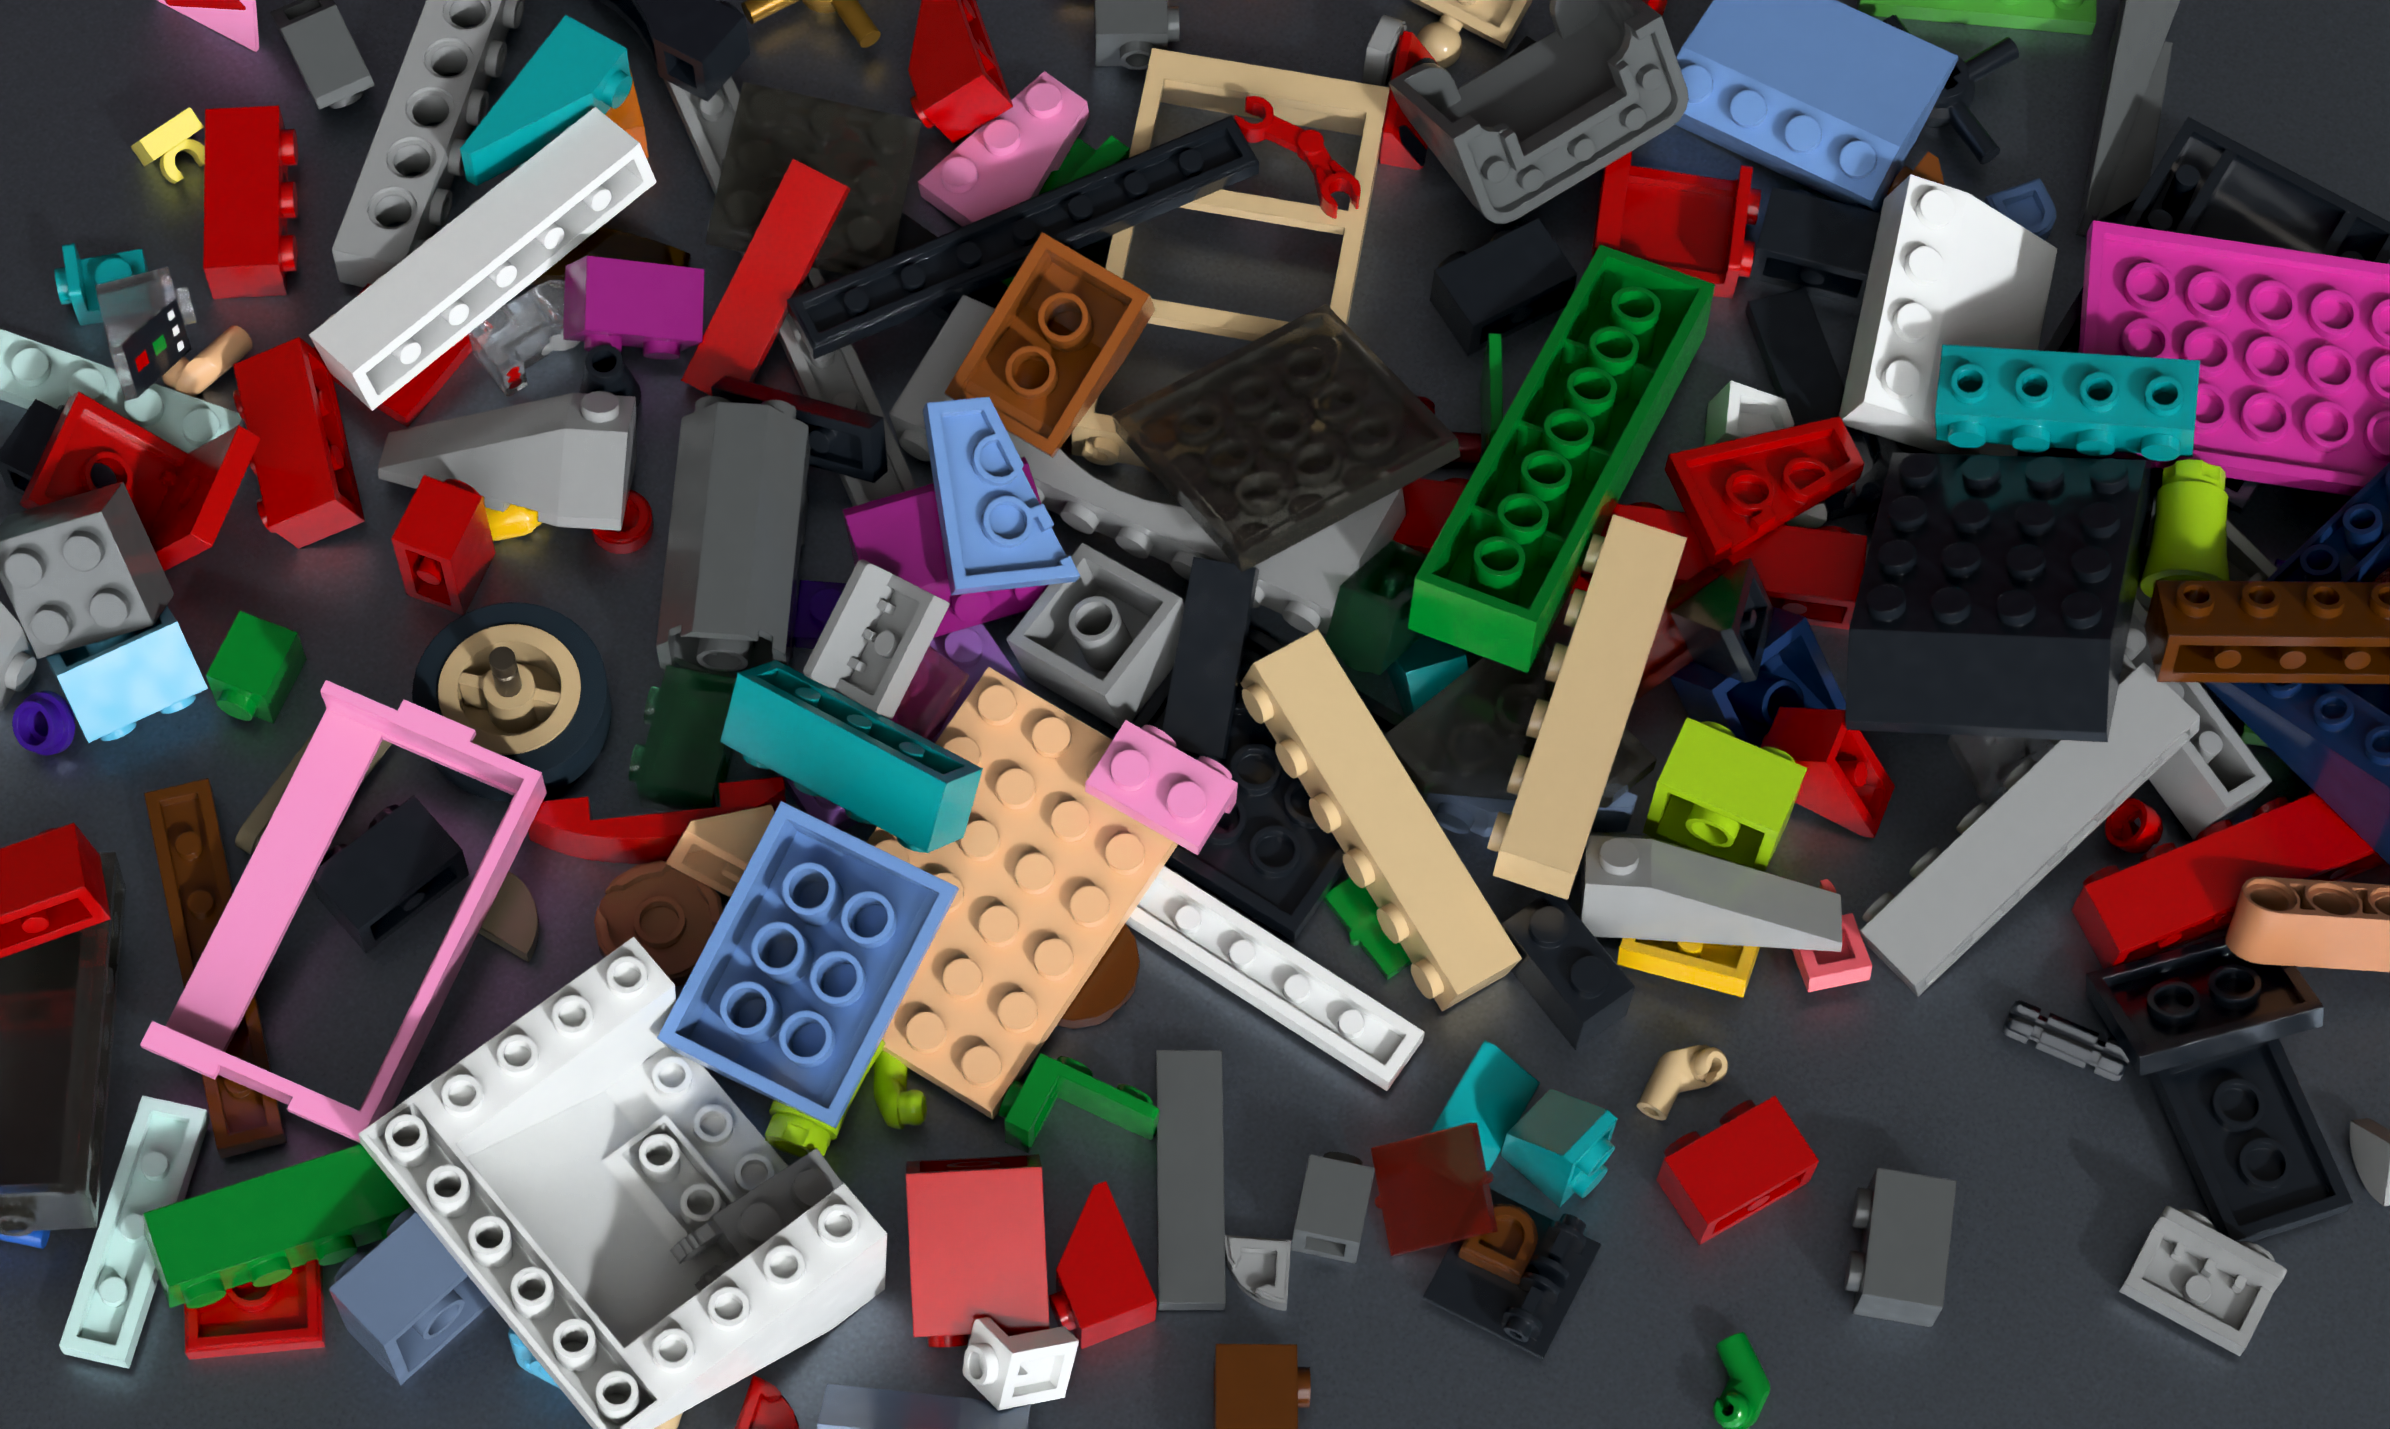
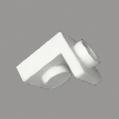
M990 1317L975 1319L968 1348L964 1354L963 1375L998 1411L1065 1398L1079 1340L1065 1326L1008 1336Z

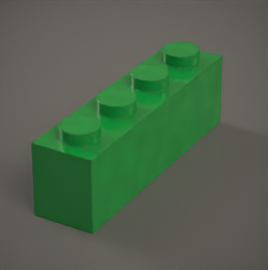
M358 1144L143 1213L144 1234L169 1308L186 1303L187 1308L193 1309L219 1301L226 1295L227 1289L252 1282L255 1287H264L280 1282L292 1274V1268L304 1265L306 1262L314 1259L318 1260L319 1265L322 1266L347 1260L357 1253V1247L386 1239L388 1237L387 1230L391 1223L403 1211L412 1206L364 1147Z

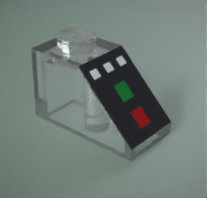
M169 267L95 285L109 350L125 401L138 398L192 349L186 325L197 323V318L188 288L175 289Z

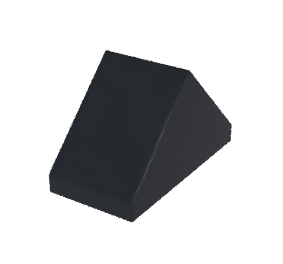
M1750 558L1737 562L1671 611V614L1696 664L1743 683L1757 680L1775 609Z

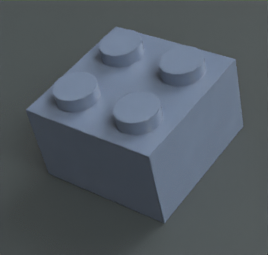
M409 1207L395 1218L387 1230L388 1237L369 1254L360 1252L345 1262L335 1276L336 1283L329 1288L348 1332L400 1386L491 1305L413 1207Z

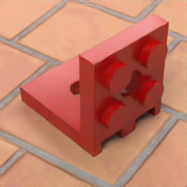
M78 391L68 398L19 505L26 509H31L95 490L97 488L91 479L92 467L95 463L104 464L115 473L117 483L124 482L163 570L166 571L213 546L261 437L238 425L192 452L186 453Z

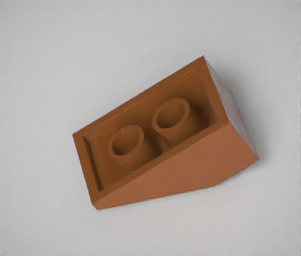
M1042 232L944 394L953 400L990 397L1007 432L1053 458L1123 364L1155 311L1151 296Z

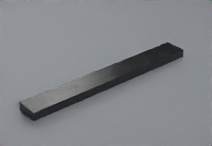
M1231 115L787 299L788 312L813 359H816L958 300L962 295H970L1015 276L1042 232L1075 251L1259 174V161Z

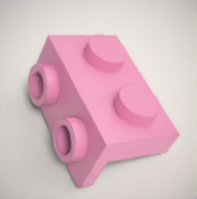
M1125 720L1086 781L1085 792L1198 855L1224 812L1229 814L1236 804L1238 783L1232 780L1230 771L1219 762L1205 756H1200L1196 760L1177 749L1175 741L1162 730L1151 725H1144L1141 729Z

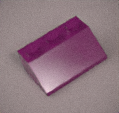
M1022 457L1021 460L1024 464L1022 470L1041 504L1026 458ZM934 483L842 510L855 566L859 560L864 559L950 603L933 638L1029 610L1048 587V585L951 595Z

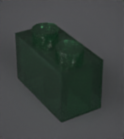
M1392 540L1340 585L1325 640L1334 656L1343 659V662L1354 670L1381 675L1423 636V634L1409 630L1408 623L1414 579L1427 557L1426 554Z
M666 666L661 688L652 686L647 696L644 723L651 726L646 744L637 743L635 745L629 766V781L636 782L641 807L667 812L720 807L718 783L726 782L734 749L721 743L720 740L736 682L735 678Z

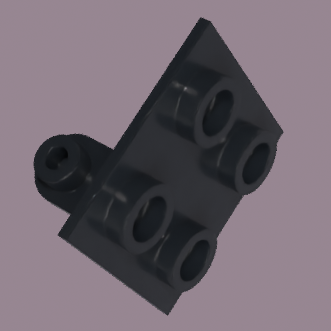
M1481 1185L1428 1286L1423 1300L1543 1360L1601 1244L1584 1236L1583 1232L1586 1224L1571 1214L1564 1213L1559 1221H1554ZM1495 1204L1515 1205L1527 1212L1536 1225L1538 1233L1536 1249L1519 1286L1458 1257L1475 1218L1489 1206Z

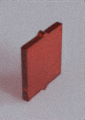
M1468 1123L1371 1148L1379 1196L1375 1199V1205L1383 1211L1391 1256L1404 1255L1498 1232L1489 1187L1494 1176L1491 1171L1486 1170L1477 1123Z

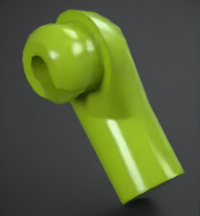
M882 1050L874 1063L873 1090L876 1105L884 1121L889 1127L902 1130L906 1124L913 1126L921 1125L927 1117L926 1097L918 1089L907 1091V1067L895 1057Z

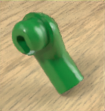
M1740 1332L1723 1339L1715 1346L1730 1377L1720 1398L1716 1397L1712 1410L1715 1420L1725 1429H1748L1756 1423L1771 1388L1770 1382L1746 1333Z

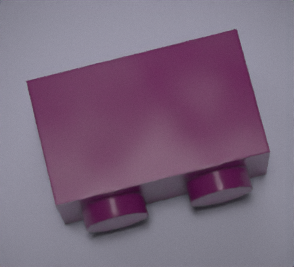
M585 256L565 266L563 340L584 342V350L588 352L599 345H610L620 352L622 351V346L643 348V356L646 358L662 360L680 358V351L702 343L704 269L596 256Z

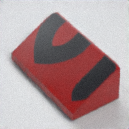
M1404 31L1403 35L1399 37L1391 80L1423 63L1437 64L1436 60L1413 32ZM1390 87L1381 135L1380 164L1421 170L1424 167L1428 145L1401 111Z

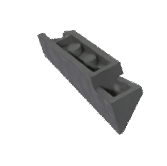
M2180 0L2119 1L2115 29L2109 43L2076 232L2078 236H2087V231L2093 220L2104 221L2122 210L2127 214L2150 179L2173 45L2172 42H2167L2165 39Z

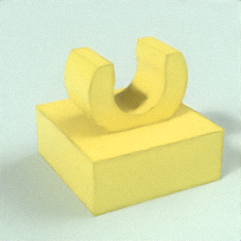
M189 107L130 147L144 167L161 156V173L166 180L175 184L184 178L175 165V156L178 152L184 151L191 154L199 167L205 164V146L194 139H187L204 128V126Z

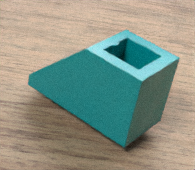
M1550 1089L1507 1132L1501 1156L1560 1208L1574 1193L1581 1198L1586 1197L1607 1173L1608 1168L1604 1163L1615 1150V1146L1610 1141L1618 1118L1605 1108Z

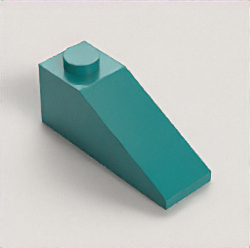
M565 15L461 146L460 152L466 180L478 186L529 160L594 107L604 114L611 107L613 109L618 108L627 98L633 81L630 74L627 48Z

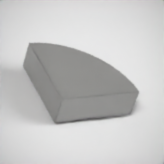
M2370 1118L2350 1121V1147L2357 1173L2370 1195L2381 1205L2389 1206L2390 1130Z
M1225 1235V1261L1230 1275L1239 1288L1254 1301L1264 1306L1286 1311L1291 1240Z

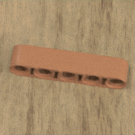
M2253 877L2246 880L2242 886L2225 937L2226 945L2239 958L2257 964L2390 972V885Z

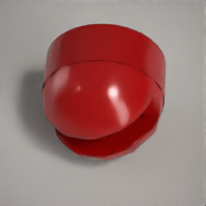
M2135 798L2126 799L2107 817L2105 822V834L2109 842L2129 853L2143 854L2147 852L2153 844H2158L2163 833L2161 817L2152 807ZM2138 817L2141 821L2140 828L2134 822Z

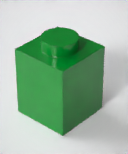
M239 611L206 674V678L215 702L222 711L240 720L250 721L254 716L274 724L307 658L298 632Z

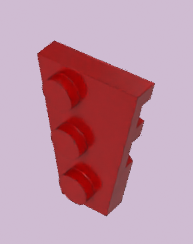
M1839 416L1671 453L1668 455L1664 470L1711 566L1856 482L1861 477L1865 463Z

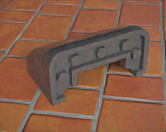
M1550 0L1549 9L1555 27L1554 32L1461 87L1457 88L1450 73L1435 63H1423L1415 66L1389 81L1395 100L1403 114L1472 205L1486 219L1498 224H1506L1517 220L1668 130L1681 119L1686 111L1689 100L1688 90L1662 16L1642 0Z

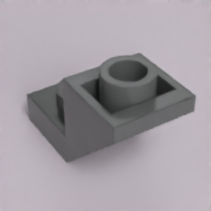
M297 0L270 12L280 35L290 49L307 90L319 110L327 106L336 109L353 104L363 96L364 90L375 86L365 62L333 0Z

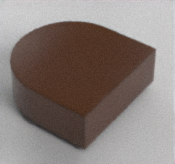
M1495 1204L1489 1206L1475 1218L1458 1257L1519 1286L1536 1249L1538 1240L1536 1225L1527 1212L1515 1205Z

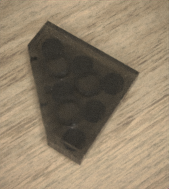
M1545 643L1542 645L1528 673L1483 657L1384 735L1411 780L1423 793L1504 800L1517 799L1518 795L1506 792L1518 754L1531 758L1537 739L1526 736V731L1537 698L1550 702L1556 684L1545 680L1553 651ZM1626 727L1599 805L1602 808L1610 806L1651 773L1656 765L1657 759Z

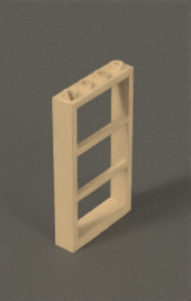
M1152 48L1129 158L1151 149L1160 102L1261 119L1258 116L1245 112L1246 97L1258 96L1266 99L1271 104L1274 116L1291 124L1362 136L1355 178L1359 181L1361 187L1359 208L1355 209L1350 199L1348 211L1338 209L1337 218L1334 219L1327 216L1322 211L1321 206L1222 189L1179 207L1344 235L1326 328L1152 299L1155 311L1148 324L1320 352L1321 358L1304 448L1095 413L1098 402L1097 398L1072 432V455L1082 456L1087 461L1098 465L1107 466L1123 463L1141 466L1149 472L1161 476H1173L1182 473L1205 477L1208 481L1220 486L1246 484L1264 487L1280 496H1287L1318 484L1378 165L1382 128L1390 87ZM1134 226L1113 234L1105 269L1122 279L1124 278Z

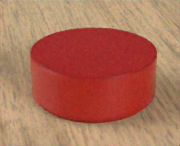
M630 490L621 531L591 529L595 542L602 549L614 554H629L641 549L650 540L654 529L650 504L640 493Z

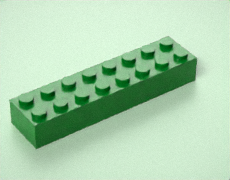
M1599 245L1414 579L1408 623L1409 630L1520 671L1529 672L1582 571L1593 534L1601 535L1705 337L1715 284Z

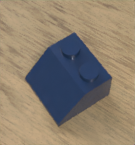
M1774 607L1775 610L1757 680L1743 683L1696 664L1692 657L1669 674L1689 718L1700 723L1711 721L1721 724L1731 730L1736 738L1761 748L1763 738L1772 727L1779 707L1846 710L1845 699L1807 618Z

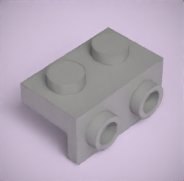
M861 559L857 562L804 667L803 674L818 683L838 691L872 711L893 719L950 603Z
M2165 1206L2148 1233L2119 1292L2240 1356L2246 1349L2273 1293L2282 1283L2287 1269L2274 1262L2273 1255L2263 1247L2248 1241L2236 1242L2214 1230L2213 1224L2203 1215L2189 1209L2176 1210L2170 1206Z

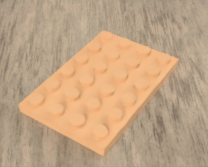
M988 667L935 743L983 768L964 838L929 853H924L903 847L898 843L896 836L876 827L866 843L959 888L882 1038L885 1042L883 1051L895 1057L912 1071L993 1120L999 1112L1011 1084L1015 1080L1020 1081L1178 844L1085 792L1086 781L1109 747L1112 739Z

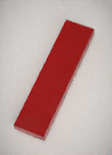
M792 159L703 335L702 343L698 345L681 381L712 396L711 387L724 376L753 383L788 314L787 299L798 295L851 188Z

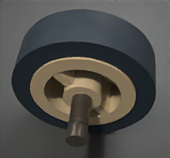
M520 602L497 603L472 610L460 616L443 628L427 646L420 658L413 680L412 700L414 704L474 729L476 736L472 743L542 772L547 791L545 796L563 789L579 778L595 761L609 733L612 714L611 697L604 663L597 647L588 634L570 618L540 605ZM432 761L449 781L466 792L496 801L511 802L513 798L511 794Z

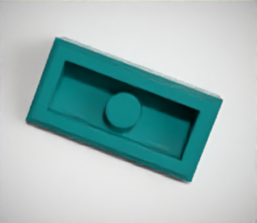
M1484 1040L1425 1139L1421 1148L1419 1162L1477 1193L1503 1148L1507 1132L1520 1120L1540 1082L1500 1048Z

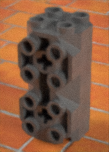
M705 396L696 400L694 412L683 416L681 420L656 648L660 668L674 674V665L677 663L680 669L687 675V680L699 686L734 688L739 672L773 660L789 666V660L793 658L797 613L796 589L800 549L805 542L809 502L807 479L811 448L808 425L796 419L797 410L795 406L785 401L768 400L761 404L732 403L725 398L717 396Z

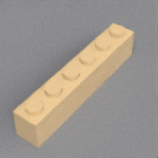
M1614 514L1606 537L1593 534L1582 567L1583 571L1593 573L1587 591L1578 588L1574 589L1563 624L1574 628L1569 646L1556 643L1546 672L1545 680L1556 683L1550 702L1537 698L1526 731V736L1537 739L1531 758L1518 754L1506 792L1518 795L1512 814L1498 812L1487 849L1498 852L1493 876L1568 900L1687 540L1686 537Z
M1316 629L1254 662L1240 683L1243 687L1242 698L1249 714L1257 723H1265L1277 742L1275 750L1281 766L1290 777H1298L1310 796L1309 807L1313 818L1324 832H1332L1344 852L1343 863L1348 875L1358 887H1366L1379 908L1377 909L1378 922L1388 939L1395 944L1400 943L1412 962L1411 974L1420 992L1428 999L1434 998L1441 1011H1444L1506 976L1522 957L1320 631Z

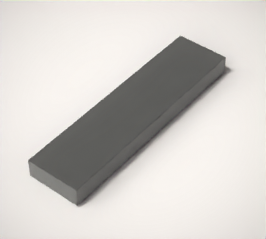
M1156 1050V1107L1160 1110L1156 1132L1158 1310H1225L1222 1050Z

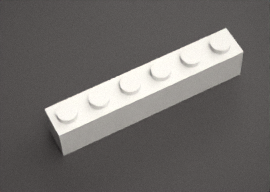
M594 107L311 332L309 336L329 372L373 411L657 182L640 143L599 109Z

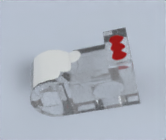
M550 280L539 284L502 306L469 333L474 356L507 398L528 386L525 373L526 368L546 357L552 351H566L581 342L563 340L565 281Z

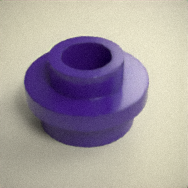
M40 691L26 697L22 704L16 708L12 719L14 735L22 747L37 754L49 756L63 752L69 747L75 734V719L69 704L62 696L52 691Z

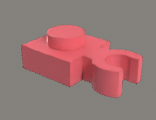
M1820 880L1819 888L1836 893V889L1830 880ZM1853 913L1842 915L1841 952L1792 949L1807 993L1870 980L1872 963Z

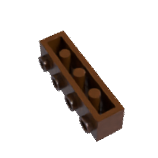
M2156 580L2144 627L2157 682L2390 684V582Z

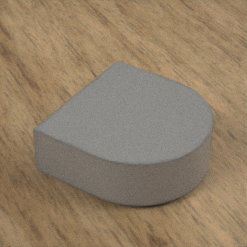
M1386 14L1381 17L1367 46L1362 83L1386 86L1393 71L1399 37L1407 30L1405 21Z

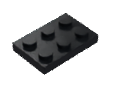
M2226 936L2086 973L2087 996L2139 1076L2322 1027L2324 1006L2296 966L2265 965L2246 961L2230 951L2226 945Z
M2279 1038L2149 1074L2219 1233L2236 1242H2254L2346 1212L2353 1204Z

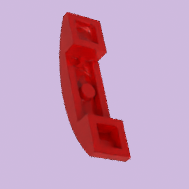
M773 777L718 783L721 807L593 820L588 796L543 801L528 830L530 841L569 856L591 861L623 864L667 861L690 821L766 805H772L775 812L781 801L786 803L784 778Z

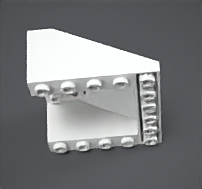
M632 937L358 1134L364 1149L593 1429H654L829 1332L885 1290L887 1233L845 1183L700 1292L695 1286L700 1277L712 1267L720 1266L729 1259L721 1246L716 1241L694 1259L682 1262L681 1264L673 1256L670 1250L690 1233L706 1224L712 1215L788 1167V1165L773 1147L765 1141L761 1133L704 1066L672 1051L657 1039L676 1003L675 984L635 937Z

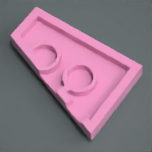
M1044 71L1011 100L1012 108L978 128L918 181L921 197L963 227L1038 196L1051 172L1059 170L1090 117L1088 103L1085 99Z

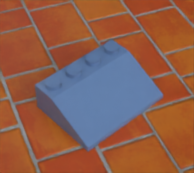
M1713 0L1676 57L1688 90L1689 100L1686 111L1674 125L1846 205H1865L1879 213L1883 206L1884 198L1887 197L1889 187L1901 171L1958 61V55L1837 0Z
M781 801L657 1039L672 1051L836 1129L959 888Z

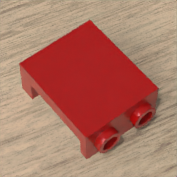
M1631 151L1604 167L1591 260L1599 245H1603L1715 284L1713 296L1733 299L1738 277H1750L1754 257L1755 241L1744 240L1746 224L1756 225L1761 200V189L1751 188L1753 166L1741 165L1738 178L1736 180H1726L1632 166Z

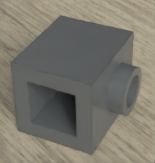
M1094 0L1095 66H1124L1132 70L1147 69L1152 48L1168 50V42H1179V6H1167V0Z

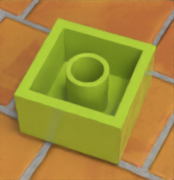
M1687 717L1657 781L1642 833L1766 871L1789 821L1807 768L1797 764L1789 754L1774 747L1759 748L1736 738L1731 730L1721 724L1711 721L1700 723Z

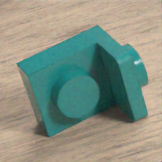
M75 243L62 245L65 267L54 269L57 291L62 305L72 303L80 326L154 313L147 261L143 249L80 259Z

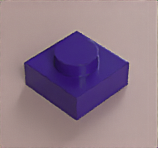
M800 580L794 632L795 648L814 649L847 583Z

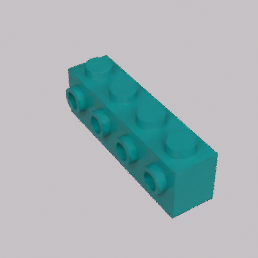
M1942 344L1935 410L1936 440L1948 441L1952 445L1961 448H1978L1985 443L2012 445L2020 451L2031 453L2043 452L2049 448L2076 449L2081 454L2092 457H2104L2111 455L2113 452L2139 453L2145 458L2155 461H2170L2179 456L2193 457L2200 360Z
M777 660L737 674L720 740L721 743L743 754V759L747 763L779 773L792 780L795 788L811 796L823 797L844 808L846 815L851 819L864 824H874L896 836L898 843L903 847L924 853H929L964 838L983 768L831 688L808 678Z

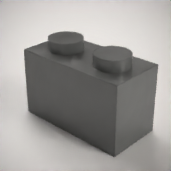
M1877 1167L1867 1189L1857 1188L1852 1210L1851 1226L1862 1229L1860 1251L1850 1250L1844 1278V1290L1855 1292L1852 1314L1926 1327L1933 1326L1944 1304L1957 1181Z

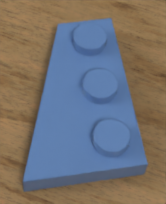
M990 397L926 403L922 410L950 594L959 595L1076 582L1080 574L1071 556L1067 557L1052 529L1054 523L1044 503H1039L1022 470L1024 464Z

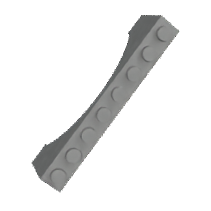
M962 295L890 411L889 415L898 438V443L911 456L922 461H930L922 409L929 402L953 400L946 396L944 392L995 308ZM1008 432L1020 458L1025 457L1029 464L1041 504L1044 503L1046 509L1059 514L1069 526L1085 534H1092L1095 530L1115 539L1116 543L1123 550L1135 557L1146 559L1151 555L1169 563L1177 574L1187 580L1190 579L1193 557L1256 567L1259 569L1253 608H1258L1262 605L1282 614L1284 620L1291 626L1305 633H1311L1318 629L1320 632L1336 638L1406 516L1401 485L1348 462H1345L1338 475L1308 489L1275 500L1236 507H1177L1148 501L1119 491L1090 475L1073 462L1061 449L1052 458Z

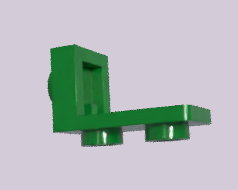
M1042 1053L1039 1054L1025 1083L1015 1080L1011 1084L999 1110V1116L1005 1118V1143L1028 1154L1057 1098L1148 1140H1153L1157 1132L1160 1110L1152 1105V1099L1141 1090L1127 1084H1118L1115 1088L1093 1078L1092 1071L1075 1059L1060 1056L1055 1060Z

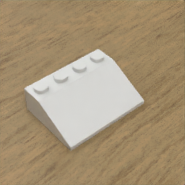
M1910 174L1883 201L1839 414L1844 425L1936 454L2017 456L2018 449L2012 445L1985 443L1978 448H1961L1952 445L1948 441L1936 440L1935 410L1942 344L2038 350L2058 248L1968 192Z

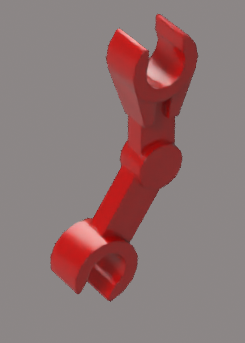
M1246 97L1245 112L1262 119L1259 123H1249L1244 118L1237 115L1234 116V120L1247 142L1257 143L1267 139L1297 153V156L1307 163L1314 175L1319 203L1322 211L1327 216L1334 219L1337 218L1338 204L1331 196L1334 192L1340 191L1348 194L1355 209L1359 208L1361 193L1359 181L1331 158L1324 146V138L1320 132L1311 129L1304 130L1274 116L1273 107L1262 97Z

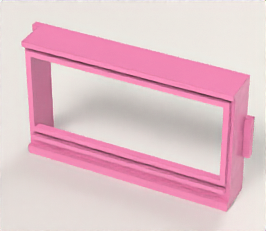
M325 680L320 693L327 709L166 1026L152 1021L140 1046L214 1080L217 1075H220L289 1105L287 1108L288 1112L360 1143L358 1134L392 1110L547 791L542 772L472 743L476 736L474 729L404 699L397 711ZM382 740H385L511 794L513 798L360 1109L356 1110L225 1052Z

